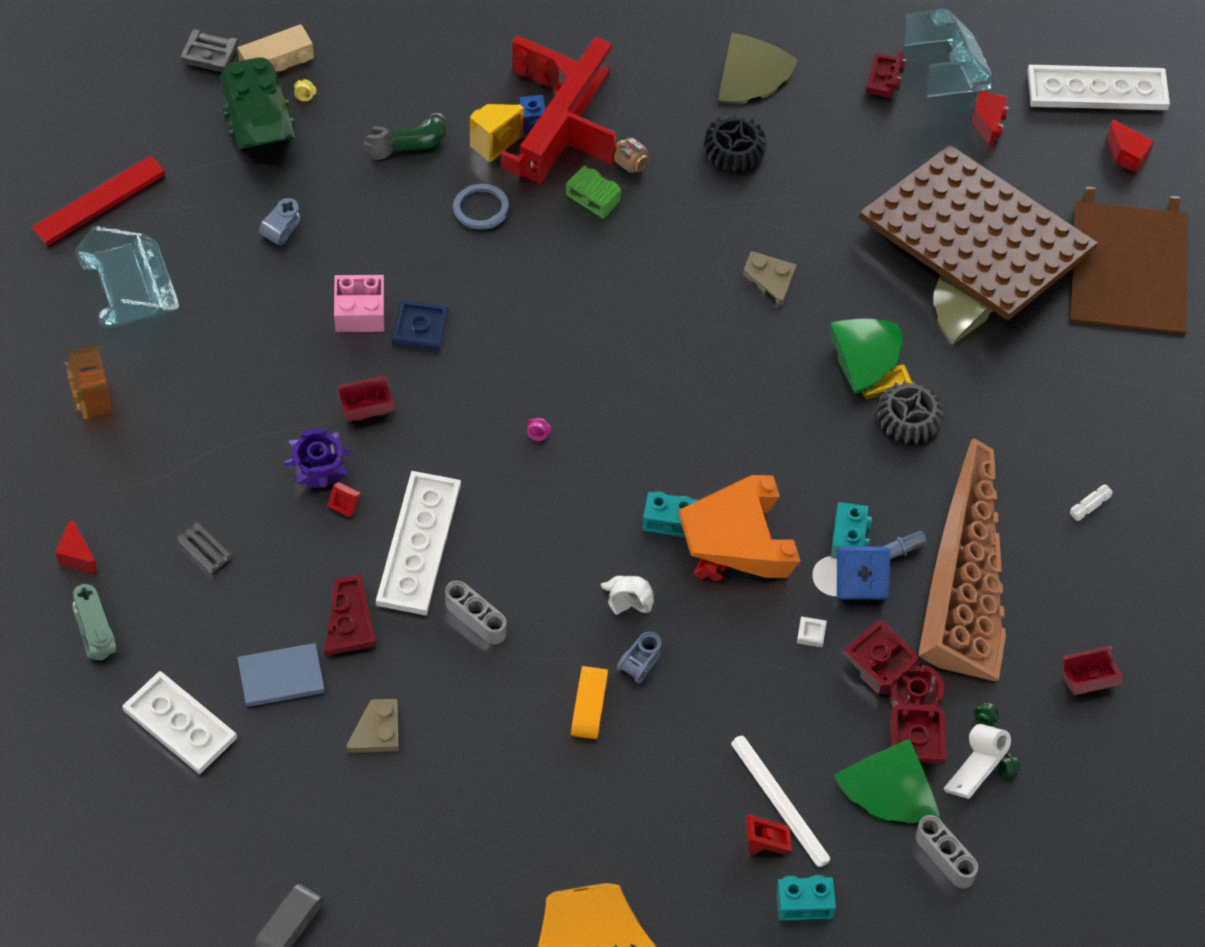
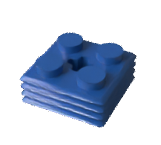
M886 546L838 547L837 597L839 599H889L890 549ZM865 566L866 570L870 571V573L862 580V577L857 575V572L862 571V567Z

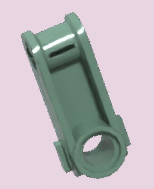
M88 584L77 586L73 592L74 602L72 608L84 642L87 657L95 660L106 659L110 654L116 653V644L97 591Z

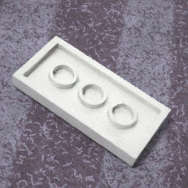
M161 671L122 706L125 713L198 774H201L237 739V735L232 729Z

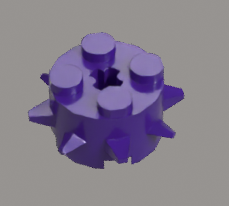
M310 429L303 432L299 440H290L288 442L292 448V458L283 462L284 466H292L297 476L296 483H302L307 488H325L328 485L337 483L341 476L348 474L343 466V458L352 454V450L342 448L338 432L328 434L324 429Z

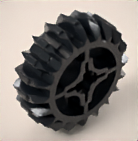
M726 114L724 120L718 117L716 123L711 122L709 129L705 132L703 141L705 155L709 156L710 162H715L716 168L723 166L724 171L730 168L735 173L737 169H741L743 172L746 167L753 169V166L759 164L761 158L765 155L767 145L765 131L761 130L760 124L755 125L754 119L748 121L746 116L738 118L735 114L733 118H730Z

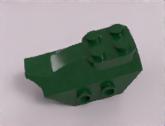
M263 57L230 63L223 70L219 78L225 105H222L224 119L229 118L230 123H227L229 136H234L236 146L239 149L295 138L292 124H294L292 110L287 111V106H289L288 96L286 92L282 93L274 65Z

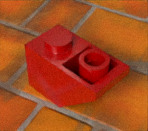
M980 90L971 122L988 145L993 146L995 138H1000L1004 124H1000V121H1005L1009 109V107L1005 106L1007 97Z

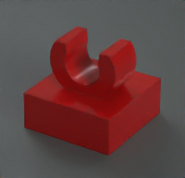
M337 482L333 486L328 507L350 517L355 512L360 492Z
M700 559L693 575L700 580L709 576L712 581L716 582L722 579V576L717 573L716 569L718 568L720 571H723L728 566Z

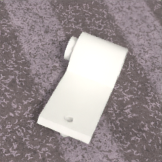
M983 724L973 727L969 734V742L974 752L943 788L944 791L969 799L1009 750L1011 737L1008 731Z

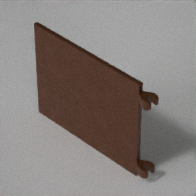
M1087 186L1083 195V201H1075L1074 227L1098 243L1092 253L1072 268L1070 322L1186 334L1188 213L1179 212L1180 197H1170L1168 211L1094 203L1095 187Z

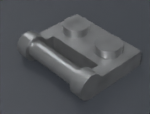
M193 29L181 55V63L223 72L230 64L234 52L237 51L239 40L212 36L202 33L201 30Z

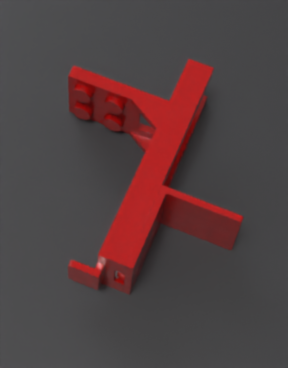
M516 35L512 41V71L519 76L536 81L540 85L552 88L556 95L521 144L519 156L517 157L503 151L501 154L502 169L541 184L567 145L611 165L614 163L616 133L581 118L610 75L611 67L606 66L604 68L601 65L611 52L612 43L595 37L578 62ZM559 71L566 78L565 82L559 80Z

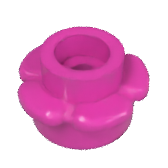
M542 418L531 419L527 423V434L533 440L542 441L551 432L550 425Z

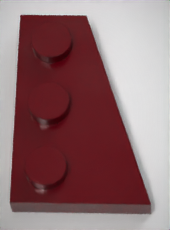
M361 574L335 579L328 634L324 649L325 656L376 646Z

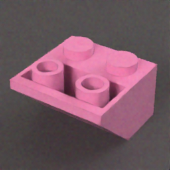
M335 275V332H384V275Z

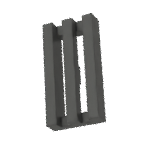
M198 522L194 524V528L187 529L185 535L181 534L178 536V541L211 574L231 559V554ZM198 533V534H199L216 552H218L223 558H220V557H219L200 537H198L196 534ZM189 539H192V540H193L206 554H208L216 563L213 565V564H212L191 542H189L188 540H189Z

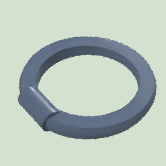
M475 184L466 187L458 193L453 202V212L459 222L469 228L478 230L492 229L506 220L509 212V200L501 189L493 185ZM475 192L491 193L502 204L499 213L488 220L482 221L466 217L462 213L460 206L468 195Z

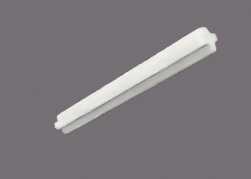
M744 736L736 737L731 742V746L815 865L819 868L825 866L830 861V856Z

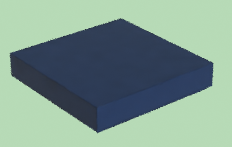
M401 300L392 335V344L440 351L449 307Z

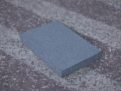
M315 643L237 657L246 707L325 693Z

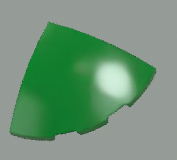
M851 319L830 323V338L838 352V362L855 394L878 385L888 371L893 372L896 368L903 344L898 323L878 319Z
M910 739L874 754L834 775L845 795L853 803H858L861 807L868 810L869 814L885 821L906 822L907 824H919L920 820L927 815L940 818L929 783Z

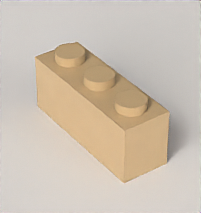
M302 24L238 47L239 61L263 57L274 65L276 72L283 71L313 59V43Z

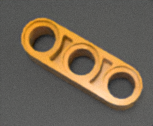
M582 666L571 736L597 740L608 669Z

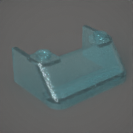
M945 8L906 13L904 46L949 41L953 49L949 54V62L929 64L927 97L987 90L992 86L993 75L973 33L953 13Z

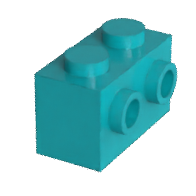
M648 492L642 530L686 537L678 512L680 509L698 500L688 496L678 497L667 495L663 492Z
M838 502L831 558L837 559L838 547H869L870 538H865L866 531L870 532L872 517L867 516L868 506Z
M814 875L810 878L798 879L796 876H787L783 879H778L776 896L779 921L833 919L836 909L833 877L825 878L823 875Z

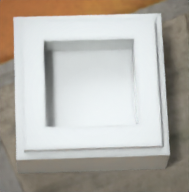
M801 617L797 643L823 647L827 621Z

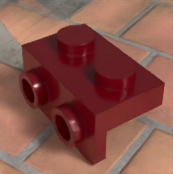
M899 49L897 57L875 52L866 93L893 99L894 91L899 90L902 77L898 76L899 72H904L906 59H902L904 50Z
M386 376L338 386L340 404L347 422L352 420L359 421L375 415L381 416L395 411V404L389 391Z
M1111 646L1070 654L1062 658V678L1073 695L1123 684V675L1113 662V649Z

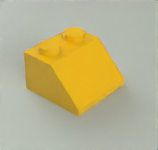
M486 104L480 110L474 111L470 116V147L488 162H491L523 137L524 107L521 105Z

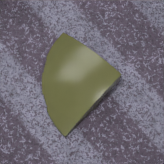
M732 33L718 103L745 104L751 98L760 96L764 99L774 94L779 85L784 81L788 82L791 78L798 59L764 41Z
M940 274L936 289H934L933 308H936L937 323L941 331L954 344L985 322L993 310Z

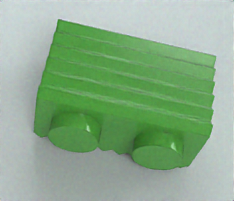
M586 165L566 183V195L603 219L620 203V187L614 181L602 178L598 171L587 168Z

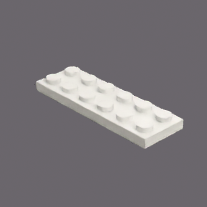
M1028 66L1027 73L1031 107L1168 110L1170 105L1165 68Z
M411 471L378 591L376 606L427 615L459 495L461 480Z

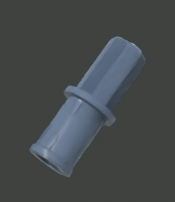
M918 531L904 538L897 537L896 541L884 546L890 549V559L900 555L906 556L907 552L926 545L927 541L924 533Z

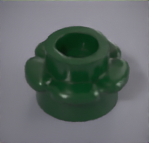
M981 703L973 711L975 714L974 719L978 724L994 726L999 720L998 709L990 703Z
M1006 753L997 764V768L1003 778H1016L1018 771H1020V763L1015 756Z

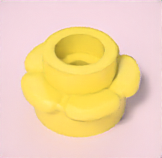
M299 80L294 84V95L300 101H309L316 94V87L309 80Z

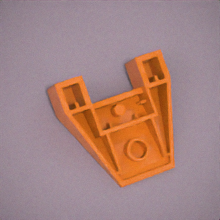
M751 475L680 509L678 513L691 556L765 578H788L801 562L794 540H772L763 514L768 513L780 498L774 476Z

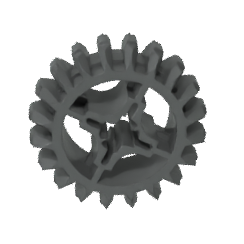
M904 381L902 386L895 383L893 388L888 387L885 390V394H882L877 406V419L881 422V429H887L888 436L894 434L896 441L903 438L905 444L909 442V439L917 444L919 438L926 441L929 436L933 437L936 434V430L940 429L941 421L944 418L943 403L940 402L939 395H934L933 388L926 390L925 383L917 386L916 381L912 385H908Z

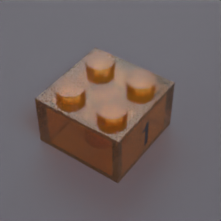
M94 345L67 351L69 361L65 362L76 411L81 410L83 419L113 413L98 346Z

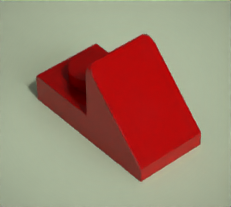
M750 814L746 816L750 856L764 849L782 855L792 852L789 826Z

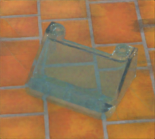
M94 226L75 249L79 263L84 269L91 270L94 268L98 271L110 309H102L97 316L101 327L115 328L172 313L178 308L179 303L159 246L151 236Z

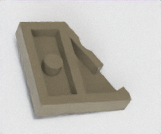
M751 251L744 267L743 275L751 282L756 283L758 288L764 293L769 292L776 298L775 302L782 306L797 265Z
M397 699L370 700L347 743V753L399 751Z

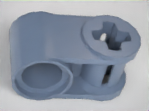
M291 198L282 199L262 221L259 227V234L280 246L283 245L289 235L300 224V215L297 213L299 210L298 203Z
M645 632L640 635L633 646L621 657L616 669L618 671H625L635 678L634 681L636 683H641L660 658V637L654 632ZM647 645H651L655 647V649L646 650L644 649V647Z

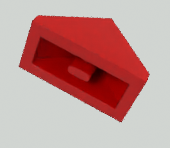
M74 520L70 521L55 552L58 565L95 574L97 573L95 559Z

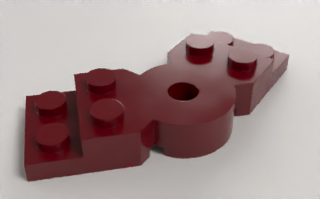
M879 620L843 650V656L861 672L860 677L875 692L889 695L893 706L890 715L891 747L910 739L920 763L945 764V711L940 708L944 694L943 680L933 668L927 665L917 666V653L882 620ZM913 689H917V690L921 691L922 693L917 694V693H914L912 690H913Z

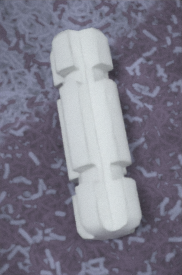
M1107 485L1100 486L1097 491L1092 492L1080 501L1081 504H1076L1072 507L1070 515L1076 521H1080L1085 517V514H1089L1100 506L1102 501L1105 502L1111 498L1112 490Z

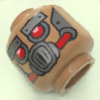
M635 138L620 140L616 144L614 160L629 173L640 172L648 164V150Z

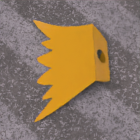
M603 883L553 892L546 898L545 914L538 947H614L615 945L617 947H631V944L636 947H656L638 923L622 893L620 885Z

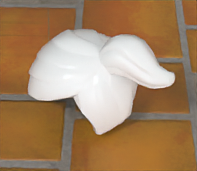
M615 576L608 582L601 583L602 589L610 591L608 603L616 615L629 609L631 606L643 613L651 611L654 595L650 584L639 576Z

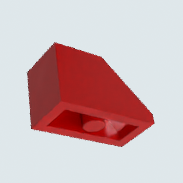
M1115 120L1111 122L1107 139L1116 163L1137 173L1149 157L1154 141Z

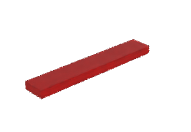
M150 155L32 226L33 232L47 247L165 176V170Z

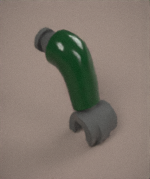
M433 113L430 118L424 120L419 126L392 130L391 135L386 128L374 126L372 129L373 135L365 137V142H363L364 150L368 152L371 159L380 160L391 154V146H393L394 151H415L435 147L446 134V118L440 113Z

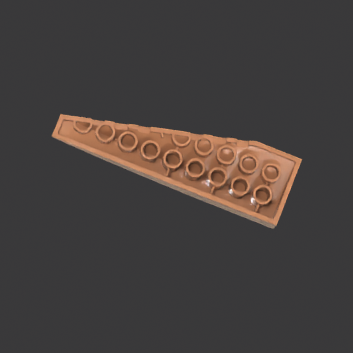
M974 438L970 442L946 520L933 574L918 657L941 669L997 681L1000 675L1006 631L1002 627L1001 618L1005 616L1004 607L1000 605V594L1003 593V585L1000 583L998 574L1002 569L999 533H996L995 524L998 523V513L994 511V501L997 500V492L993 487V480L996 478L994 450Z

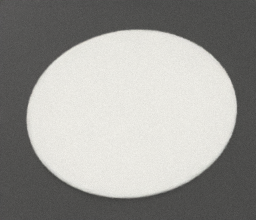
M831 556L825 557L815 565L812 574L813 581L816 587L823 593L837 596V559L831 558Z

